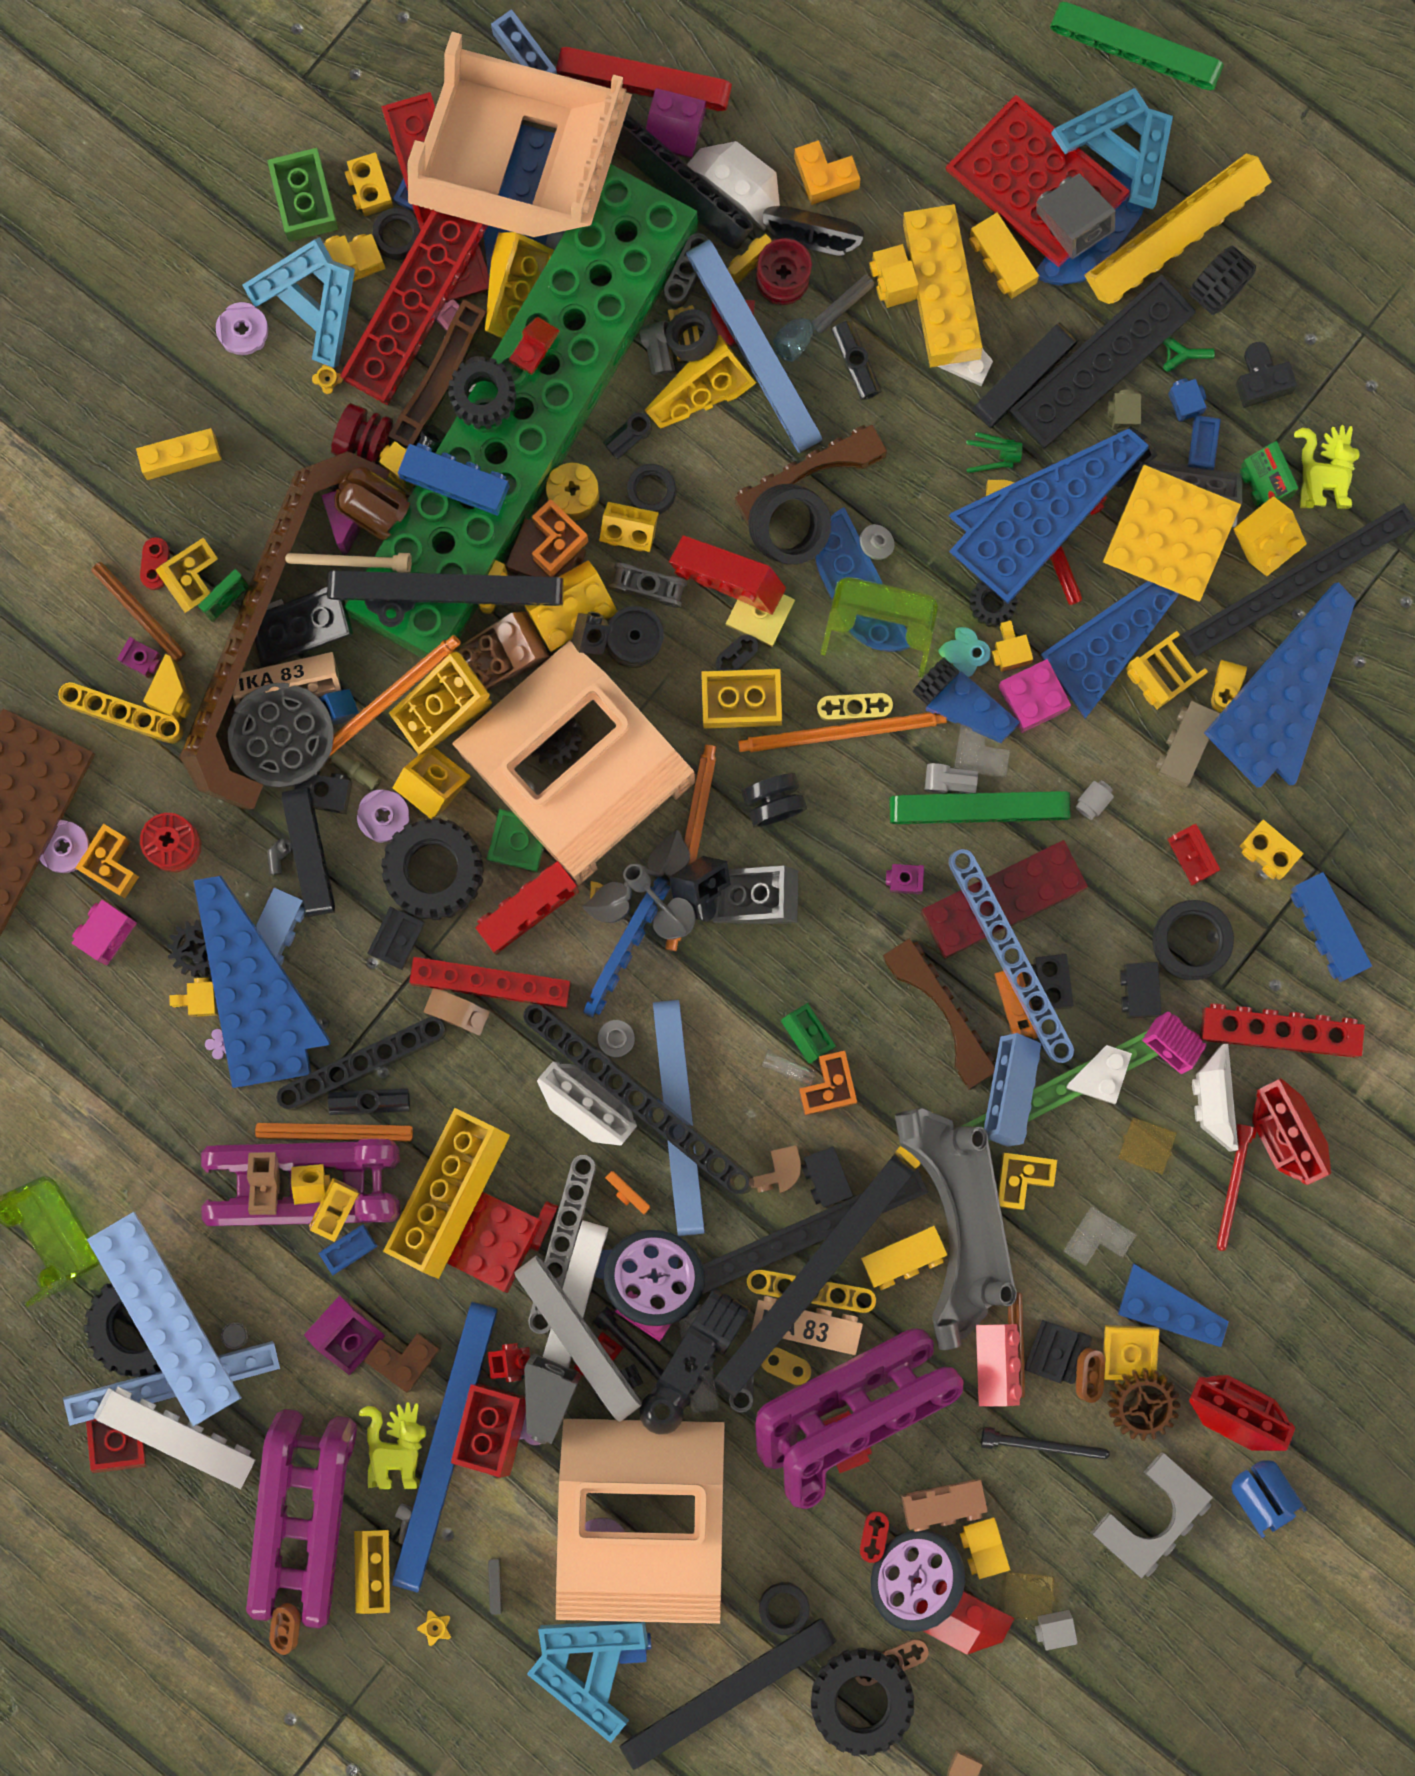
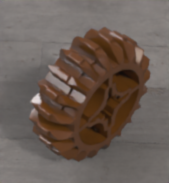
M1143 1368L1141 1375H1138L1137 1371L1133 1369L1131 1372L1133 1377L1128 1378L1126 1374L1122 1375L1125 1381L1123 1384L1115 1381L1114 1385L1118 1391L1110 1390L1109 1392L1110 1396L1114 1399L1107 1401V1405L1113 1408L1108 1413L1111 1418H1115L1113 1421L1114 1426H1121L1120 1431L1123 1435L1129 1432L1130 1438L1135 1439L1139 1433L1141 1441H1145L1147 1434H1150L1151 1438L1155 1440V1432L1160 1431L1162 1435L1166 1434L1165 1425L1173 1428L1174 1424L1170 1418L1178 1419L1179 1417L1178 1413L1174 1410L1179 1409L1181 1404L1174 1400L1180 1396L1177 1391H1173L1175 1388L1174 1383H1167L1168 1377L1165 1374L1158 1378V1371L1153 1370L1149 1376L1147 1368ZM1149 1385L1156 1387L1159 1390H1161L1163 1394H1148L1145 1392L1143 1386ZM1134 1389L1135 1395L1133 1399L1127 1401L1126 1405H1123L1126 1396ZM1141 1394L1148 1403V1407H1146L1147 1415L1140 1406L1142 1401ZM1164 1404L1161 1414L1156 1419H1153L1155 1410ZM1125 1415H1140L1145 1423L1133 1422L1126 1418Z

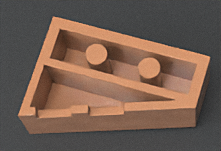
M981 1479L901 1494L907 1527L909 1530L914 1529L915 1532L930 1529L929 1525L940 1523V1526L955 1524L956 1519L966 1517L967 1521L983 1518L982 1513L988 1512Z

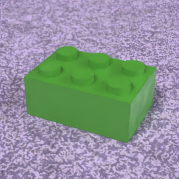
M317 148L267 160L284 231L289 242L339 230L322 160Z

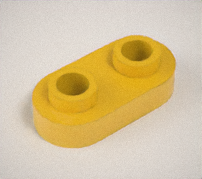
M775 1347L761 1364L766 1372L794 1385L806 1383L811 1376V1367L806 1360L778 1347ZM771 1355H776L779 1358L777 1365L769 1364L768 1359ZM796 1366H800L803 1369V1374L800 1377L793 1375V1369Z

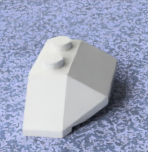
M737 141L700 148L687 165L751 222L765 231L766 226L763 224L764 210L768 207L780 206L776 172Z
M1223 1044L1218 1047L1196 1073V1079H1192L1193 1094L1198 1095L1199 1105L1195 1106L1196 1122L1200 1121L1201 1128L1230 1152L1238 1150L1229 1045Z
M552 1062L537 1080L550 1110L592 1142L622 1145L637 1127L635 1120H633L632 1111L577 1065Z

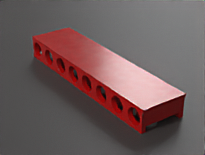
M432 209L340 375L344 379L343 381L385 405H389L489 225L437 212Z

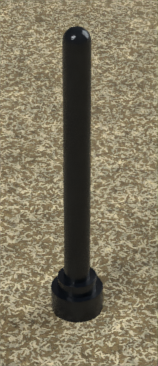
M606 1307L592 1322L599 1329L601 1327L605 1331L608 1329L659 1380L663 1370L615 1322L614 1313Z
M984 1426L982 1430L981 1448L986 1449L1004 1445L1097 1459H1107L1110 1455L1109 1451L1104 1448L1003 1435L992 1427Z

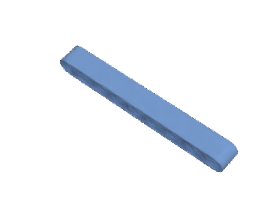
M707 240L687 251L686 254L692 267L796 450L801 453L821 442L820 432L712 242Z
M965 849L953 852L949 857V867L1047 1055L1055 1062L1064 1063L1069 1061L1074 1054L1073 1045L974 855ZM959 854H963L968 858V865L965 869H960L955 864V858ZM971 878H977L980 881L981 887L976 893L968 889L967 884ZM984 901L990 902L993 906V912L989 916H984L980 912V905ZM996 925H1001L1005 929V936L1001 940L995 939L992 935V930ZM1010 948L1014 949L1018 955L1017 960L1012 964L1008 963L1004 957L1005 952ZM1021 972L1029 975L1030 982L1026 987H1021L1017 983V976ZM1037 995L1042 1000V1006L1039 1010L1034 1011L1030 1008L1029 1001L1033 996ZM1047 1019L1052 1020L1054 1023V1030L1050 1034H1045L1041 1028L1042 1023ZM1058 1043H1063L1067 1049L1066 1054L1061 1058L1056 1057L1054 1054V1047Z
M679 999L653 1002L663 1102L693 1126ZM680 1124L673 1130L676 1139H680L684 1135V1128ZM668 1141L678 1237L705 1234L697 1164Z

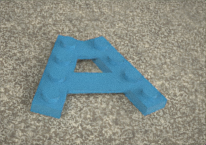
M1133 88L1054 128L1051 134L1064 154L1086 144L1133 179L1128 202L1150 209L1155 207L1173 116L1149 109L1136 88ZM1124 124L1134 129L1141 135L1139 150H1136L1112 132V130Z
M319 237L258 274L242 286L255 307L278 296L316 331L312 360L332 368L339 366L355 269L333 261ZM312 273L324 283L321 305L304 291L297 282Z
M606 1621L541 1625L538 1632L542 1655L527 1675L611 1743L629 1721V1719L608 1703L622 1650H639L648 1647L645 1622ZM594 1652L586 1684L566 1669L570 1653Z

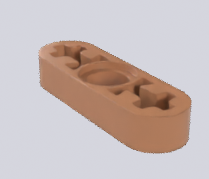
M912 1639L881 1653L886 1656L890 1654L897 1656L899 1666L905 1671L923 1663L928 1657V1648L922 1640ZM913 1644H916L918 1648L923 1647L924 1651L920 1653L921 1658L916 1659L915 1656H910L906 1658L909 1664L904 1665L903 1658L898 1650L904 1649V1654L912 1651L911 1646ZM855 1677L857 1682L863 1686H870L878 1682L873 1678L866 1680L865 1677Z

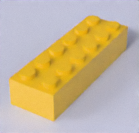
M955 204L904 212V233L909 259L912 261L919 284L917 301L930 367L981 359V337Z
M454 1108L383 1252L425 1274L439 1279L510 1135Z

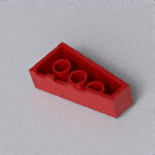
M684 535L669 560L677 576L686 580L689 578L695 580L705 587L713 588L773 615L786 590V587L770 566Z
M558 861L543 870L535 880H531L519 889L520 892L515 896H510L498 905L499 909L494 913L488 912L477 921L479 925L475 927L495 955L579 893L577 885Z

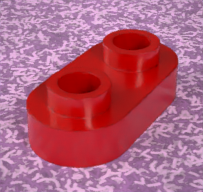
M150 538L145 542L142 550L140 580L150 590H159L165 585L158 573L155 579H149L148 577L151 572H156V569L170 558V548L161 538ZM153 547H160L157 554L151 553Z

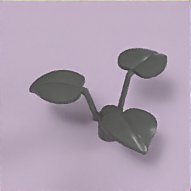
M676 830L653 850L648 859L649 869L637 863L630 864L623 872V877L626 880L624 885L619 882H611L604 885L583 905L584 910L598 921L605 923L617 922L623 919L630 911V904L627 900L632 898V889L636 892L647 891L663 909L654 917L653 928L655 932L664 939H676L687 936L695 925L696 918L693 907L687 900L682 898H674L666 906L650 888L651 878L649 876L663 877L664 873L671 876L689 864L690 852L679 831Z

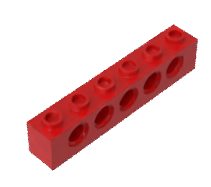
M413 957L409 981L412 986L435 988L528 1004H539L561 1009H568L572 985L569 980Z
M1210 1004V1008L1206 1007L1202 1010L1200 1038L1205 1042L1351 1058L1362 1057L1365 1025L1358 1024L1357 1019L1342 1018V1022L1331 1021V1016L1315 1015V1019L1305 1018L1304 1013L1289 1012V1016L1278 1015L1279 1011L1263 1009L1262 1013H1253L1252 1008L1237 1006L1236 1011L1226 1010V1005ZM1227 1017L1232 1018L1236 1023V1028L1232 1032L1227 1031L1223 1027V1020ZM1252 1020L1261 1023L1262 1031L1260 1034H1254L1250 1031L1249 1025ZM1278 1023H1283L1288 1027V1035L1286 1037H1280L1276 1033ZM1305 1026L1313 1028L1315 1032L1313 1040L1304 1038L1302 1030ZM1331 1029H1336L1340 1032L1341 1040L1339 1043H1334L1330 1040L1329 1032Z

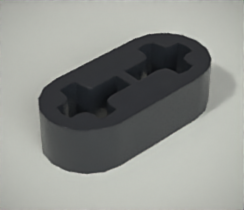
M747 634L736 639L717 657L716 670L733 671L743 668L758 652L756 638ZM742 642L746 644L749 642L753 643L751 653L746 650L741 655L738 654L742 649ZM735 656L736 659L732 662L733 669L725 668L723 670L721 668L723 666L722 660L725 658V660L729 661Z

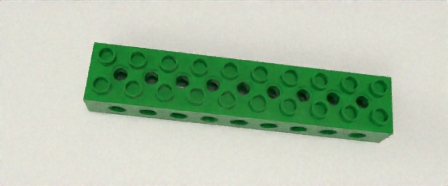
M610 164L591 225L566 230L492 356L497 361V364L502 363L512 375L517 394L514 411H510V417L507 420L505 418L501 420V425L491 424V429H486L485 426L476 429L473 424L468 426L464 423L463 419L456 417L435 453L438 455L442 453L450 454L457 458V462L466 464V462L474 463L481 467L480 471L488 474L494 471L504 475L510 487L499 515L497 516L478 508L466 509L462 507L463 503L416 485L407 500L410 505L401 522L396 521L389 531L391 535L383 541L375 557L393 558V555H398V553H410L412 559L410 573L488 575L495 560L502 564L505 562L515 545L524 519H530L543 497L551 471L561 466L665 288L690 236L697 233L698 219L696 210ZM626 232L636 235V238L630 242L618 240L620 235ZM599 276H607L611 279L605 286L599 287L592 284ZM536 317H539L559 329L560 332L533 375L512 364L509 358L523 338V329ZM578 319L585 323L582 329L577 331L566 328L573 320ZM550 363L559 366V370L552 375H544L540 372L545 365ZM478 382L470 393L468 400L476 405H486L496 398L498 388L491 382ZM527 407L533 410V414L525 420L514 417L515 413L521 408ZM501 451L507 454L506 460L500 464L488 462L490 456L495 452ZM445 540H451L455 543L454 549L447 554L436 552L437 546ZM368 567L366 572L397 573L392 568ZM349 600L345 608L354 621L423 659L438 647L443 640H448L452 635L460 639L479 604L416 602L414 608L405 613L403 621L396 627L383 625L378 615L368 610L364 601ZM389 610L386 612V616L392 619L396 617V613L393 610Z

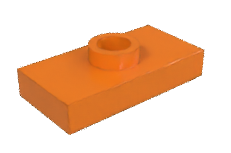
M611 1171L605 1177L619 1191L616 1196L626 1206L631 1202L644 1215L651 1209V1206L614 1171Z

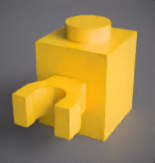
M1011 620L1001 623L1000 630L1004 641L996 642L995 650L991 651L994 665H999L1001 672L1032 664L1033 656L1027 635L1015 637Z
M195 978L194 983H187V995H169L170 1006H188V1015L191 1017L218 1016L213 982H210V978Z

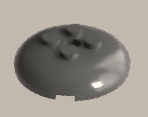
M290 683L268 684L250 692L234 710V715L228 728L229 748L236 764L251 779L271 787H290L303 783L313 777L326 763L331 753L334 739L332 720L325 705L309 690L296 685L290 686ZM271 687L280 688L276 691L266 693V691H269ZM282 730L287 731V740L285 742H277L275 739L276 734Z

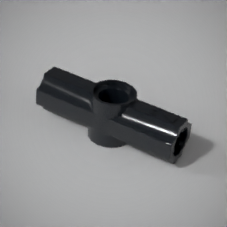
M852 320L837 324L831 331L860 400H868L875 397L882 390L869 362L868 353L863 348ZM859 356L863 359V363L854 365L850 362V358Z
M366 1089L363 1091L329 1092V1115L409 1112V1089ZM367 1095H373L376 1099V1104L371 1109L363 1107L362 1102Z

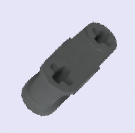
M615 563L614 568L616 571L613 583L609 584L608 587L610 590L656 601L669 607H682L680 600L684 587H687V581L673 576H665L638 569L628 564ZM623 574H625L623 583H621ZM645 580H651L655 583V588L651 591H646L641 587V583ZM673 588H675L674 595L671 596Z

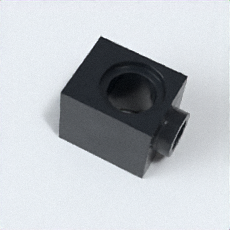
M578 613L571 642L579 653L603 655L610 625L600 613ZM595 629L594 632L588 634L590 630Z

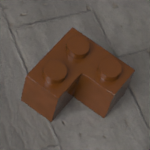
M421 1333L416 1334L403 1353L384 1339H380L364 1362L403 1391L409 1393L440 1352L441 1348Z

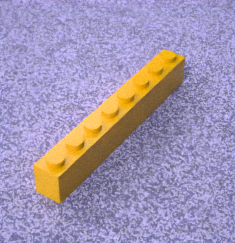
M1246 153L1087 272L1084 276L1098 300L1107 304L1119 301L1123 297V293L1130 288L1139 286L1143 282V278L1150 273L1160 270L1164 266L1163 263L1170 258L1180 255L1187 245L1200 240L1207 230L1220 225L1227 215L1240 210L1251 197L1258 196L1264 192L1265 187L1271 183V180L1259 158Z

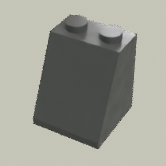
M1080 173L1074 177H1067L1060 183L1058 188L1052 192L1046 191L1036 202L1037 213L1071 259L1115 231L1116 211Z
M535 1353L531 1355L525 1366L527 1433L532 1435L531 1438L541 1444L549 1442L552 1444L582 1374Z

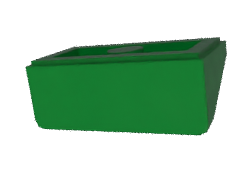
M808 1003L781 1020L809 1064L836 1047Z

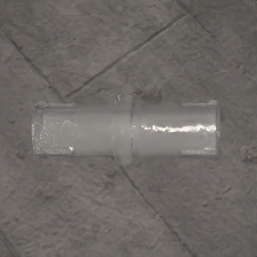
M767 1051L762 1063V1067L783 1074V1078L788 1079L790 1077L808 1086H811L812 1078L815 1077L817 1072L795 1063V1059L790 1058L788 1060L770 1051Z

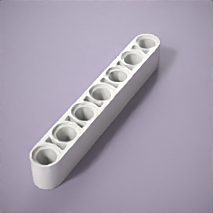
M584 1220L579 1229L562 1288L582 1318L608 1232V1227ZM551 1328L543 1357L569 1368L572 1357Z

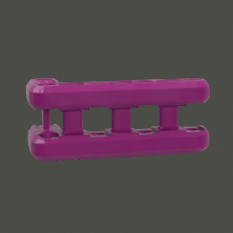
M362 1139L358 1142L206 1146L201 1152V1167L206 1173L225 1170L235 1173L237 1175V1197L230 1198L229 1201L212 1202L211 1199H207L201 1206V1220L206 1226L310 1224L320 1203L294 1205L291 1187V1167L323 1164L324 1168L341 1170L343 1172V1183L358 1190L359 1194L344 1223L395 1222L400 1216V1201L395 1195L382 1192V1170L384 1168L394 1169L400 1162V1148L389 1139ZM275 1152L279 1162V1169L290 1173V1195L283 1197V1200H277L276 1215L249 1214L250 1184L247 1179L249 1153ZM372 1169L373 1192L365 1194L364 1171Z
M917 1328L906 1330L771 1400L760 1408L755 1423L757 1455L764 1466L769 1469H778L784 1466L785 1495L793 1507L808 1509L823 1499L826 1491V1472L831 1467L941 1410L960 1397L964 1382L956 1369L945 1366L929 1374L926 1373L919 1378L912 1371L913 1368L921 1365L933 1355L934 1341L925 1330ZM893 1380L899 1387V1390L873 1402L867 1396L869 1391L883 1384L886 1385ZM847 1404L852 1409L853 1414L827 1426L821 1420V1417L837 1408L840 1409ZM802 1429L807 1438L798 1442V1432Z
M283 1409L276 1414L267 1431L263 1446L246 1612L253 1620L268 1621L273 1617L272 1613L276 1609V1593L279 1588L302 1591L301 1602H303L301 1622L306 1627L320 1629L328 1624L331 1611L346 1470L355 1446L357 1424L350 1417L336 1416L329 1421L322 1438L301 1435L304 1416L298 1410ZM298 1448L320 1451L317 1468L293 1466ZM290 1487L313 1490L314 1511L311 1519L287 1516L288 1505H286V1500ZM285 1537L308 1541L307 1552H309V1557L305 1570L282 1567L283 1556L281 1555V1547Z

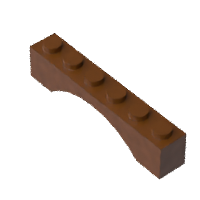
M463 299L431 366L388 436L392 441L405 448H408L409 444L416 446L420 441L422 430L428 428L449 390V381L453 380L452 374L454 370L457 372L460 370L459 365L464 363L486 323V311Z
M865 425L859 426L851 432V436L845 439L839 437L830 442L827 449L821 452L819 449L814 450L806 455V460L798 464L794 461L783 468V472L778 475L769 474L760 480L761 484L753 488L747 486L738 491V496L735 497V504L747 526L749 525L750 510L754 501L768 488L780 484H796L811 474L835 467L865 469L886 458L887 450L873 425L865 427Z
M909 938L884 954L882 959L896 980L910 984L924 992L943 1012L954 1038V1068L968 1090L994 1074L996 1060L990 1052L985 1054L980 1046L983 1043L981 1037L975 1029L970 1031L965 1023L968 1021L967 1016L960 1007L956 1009L950 1001L954 999L952 993L946 985L941 987L936 979L939 977L938 972L931 963L927 965L922 958L925 954L917 941L912 943Z

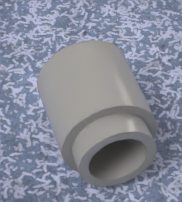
M1102 780L1099 783L1093 781L1078 799L1079 803L1076 809L1089 820H1092L1095 816L1098 817L1114 798L1111 794L1113 789Z

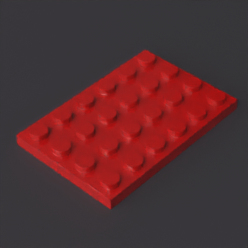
M1015 95L946 166V171L993 212L998 213L1007 224L1056 266L1060 267L1070 256L1037 213L1036 202L1038 198L1046 191H1054L1067 177H1074L1079 173L1114 210L1130 195V191L1080 148L1064 154L1051 134L1055 127L1020 97Z

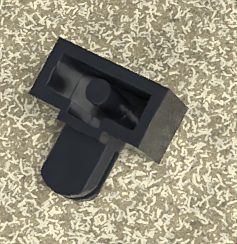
M1254 342L1250 344L1244 354L1249 373L1241 375L1236 382L1243 408L1293 394L1297 383L1290 362L1274 366L1269 348L1265 343Z
M702 856L671 875L670 883L673 899L682 898L687 900L693 907L697 920L711 921L716 914L714 899L721 895L723 889L731 885L727 861Z

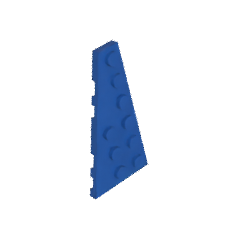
M1147 581L1040 655L1043 661L1048 659L1062 688L1085 719L1178 597L1179 593Z

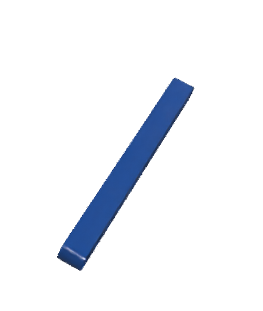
M473 1301L469 1307L392 1586L417 1593L420 1590L455 1464L451 1463L470 1385L478 1384L498 1308Z

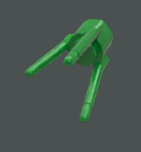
M976 432L975 436L996 443L977 440L966 441L967 445L999 450V459H1004L1003 462L967 468V473L1003 467L1013 468V463L1021 462V442Z

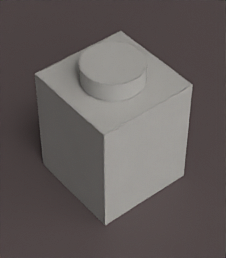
M1069 1610L1038 1616L1039 1625L1035 1626L1036 1638L1038 1642H1043L1045 1650L1077 1644L1074 1622Z

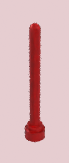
M1236 1124L1238 1150L1235 1154L1216 1245L1219 1251L1226 1250L1248 1144L1252 1143V1138L1255 1139L1257 1128Z

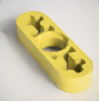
M884 693L825 696L818 702L817 713L824 721L881 719L890 715L893 702ZM870 699L869 705H876L878 700L882 699L883 703L888 704L889 707H885L884 712H879L878 708H870L871 714H866L867 703L865 700ZM857 700L862 704L863 709L859 714H852L848 711L847 705L850 701ZM839 701H844L843 712L845 715H839L840 710H833L832 715H827V712L821 708L825 707L827 702H831L832 707H840Z

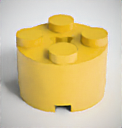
M566 463L551 471L546 484L548 501L550 499L554 501L573 521L589 516L599 502L598 482L589 467L579 463ZM571 488H575V489H576V492H575L576 495H574V496H571V495H570V489H571Z

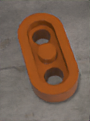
M1087 1348L1080 1353L1077 1360L1076 1394L1081 1400L1089 1403L1098 1401L1104 1391L1105 1357L1102 1352Z
M290 1603L281 1604L272 1613L269 1640L272 1648L282 1655L290 1653L298 1644L301 1617L297 1608Z

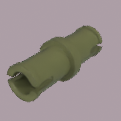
M337 750L330 759L329 764L348 775L347 778L350 780L358 781L370 789V791H375L379 786L382 778L363 767L364 764L362 762H355L340 750Z

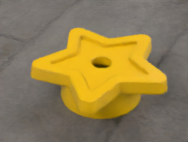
M431 1610L427 1612L426 1622L418 1626L417 1630L427 1636L429 1646H432L439 1638H451L446 1628L450 1616L438 1617ZM434 1625L438 1627L436 1631L433 1630Z

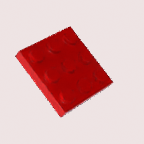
M482 1192L447 1264L508 1293L516 1277L514 1272L521 1267L543 1221Z

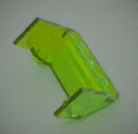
M844 577L838 581L835 588L820 655H826L831 630L837 632L849 631L855 623L856 615L908 626L906 632L908 645L913 649L922 651L918 677L923 678L938 612L937 601L929 594L854 577Z
M43 1176L0 1195V1223L6 1227H14L20 1224L46 1266L37 1275V1284L40 1291L24 1303L27 1308L56 1294L100 1264L87 1241L90 1238L59 1186L52 1178Z

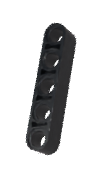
M1060 322L1056 324L974 406L972 412L992 429L1013 406L1024 398L1073 349L1079 340Z
M309 787L282 792V803L306 914L308 917L335 913L334 896L311 790Z

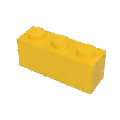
M998 213L971 228L969 242L975 252L980 251L984 257L983 264L988 272H994L998 279L997 285L1003 294L1007 293L1013 299L1037 284L1038 273Z
M211 428L136 448L141 471L147 480L222 460L216 435Z
M935 1226L860 1259L873 1288L879 1286L880 1290L895 1285L893 1279L903 1275L906 1280L919 1274L918 1268L928 1264L929 1269L944 1263L942 1257L947 1256V1253Z
M389 1530L354 1531L356 1613H390Z

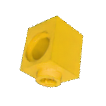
M323 1164L291 1167V1187L294 1205L321 1202L331 1182L330 1175H325Z

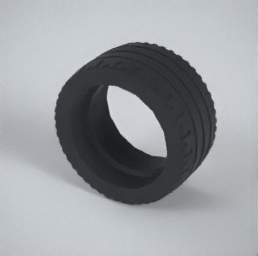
M780 484L768 488L754 501L748 520L750 537L759 551L768 558L783 564H802L815 558L826 546L831 533V516L826 504L813 491L795 484ZM797 499L807 506L810 513L808 533L801 543L793 548H778L773 544L769 535L771 515L778 505L786 500Z
M1186 900L1170 907L1157 921L1152 937L1153 950L1158 962L1168 973L1184 980H1201L1212 976L1227 963L1234 946V933L1229 919L1218 907L1201 900ZM1191 914L1202 916L1209 920L1216 928L1219 938L1218 950L1207 963L1198 966L1185 965L1176 960L1170 952L1167 943L1168 931L1172 924L1182 916Z

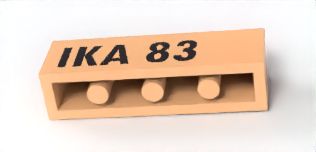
M333 652L242 672L233 691V697L236 706H238L241 700L250 692L273 683H290V686L296 685L305 688L317 697L323 696L326 693L341 691L339 672ZM271 687L269 691H266V693L276 691L280 688Z
M765 1296L764 1301L758 1300L751 1331L756 1328L776 1303L777 1298ZM817 1308L816 1313L804 1311L783 1339L856 1355L863 1324L857 1323L858 1317L843 1314L842 1319L831 1317L832 1311Z

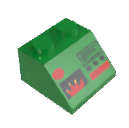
M1277 441L1244 459L1241 464L1240 474L1243 481L1249 483L1253 491L1251 492V498L1256 507H1261L1273 496L1280 502L1285 503L1291 500L1298 490V486Z

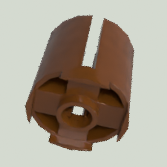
M358 467L350 471L339 484V489L334 496V507L340 514L381 540H385L391 535L387 531L396 521L401 522L410 503L406 501V498L409 497L408 494L366 467Z

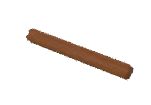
M98 562L91 569L92 573L174 661L178 662L186 655V652L102 562Z

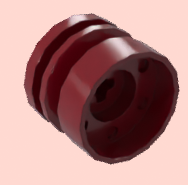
M787 238L774 240L763 248L759 255L756 273L757 289L763 298L773 304L788 305L795 303L803 297L808 289L812 268L811 257L807 249L796 240ZM780 274H785L786 279H781Z
M349 403L337 424L332 440L331 453L336 456L347 451L352 454L357 451V456L378 465L382 450L390 443L388 435L393 426L392 418L385 416L381 420V415L376 412L367 422V409Z

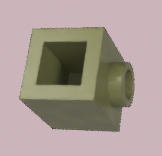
M1121 390L1119 393H1115L1113 400L1108 402V417H1112V430H1127L1130 426L1139 430L1141 425V394H1135L1133 390Z

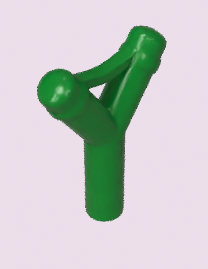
M1169 337L1163 343L1166 345L1168 353L1167 361L1163 365L1166 372L1174 370L1187 359H1214V348L1188 349L1172 337ZM1170 349H1172L1173 351H1175L1176 353H1178V355H1176L1175 357H1173L1171 360H1170V355H1171Z

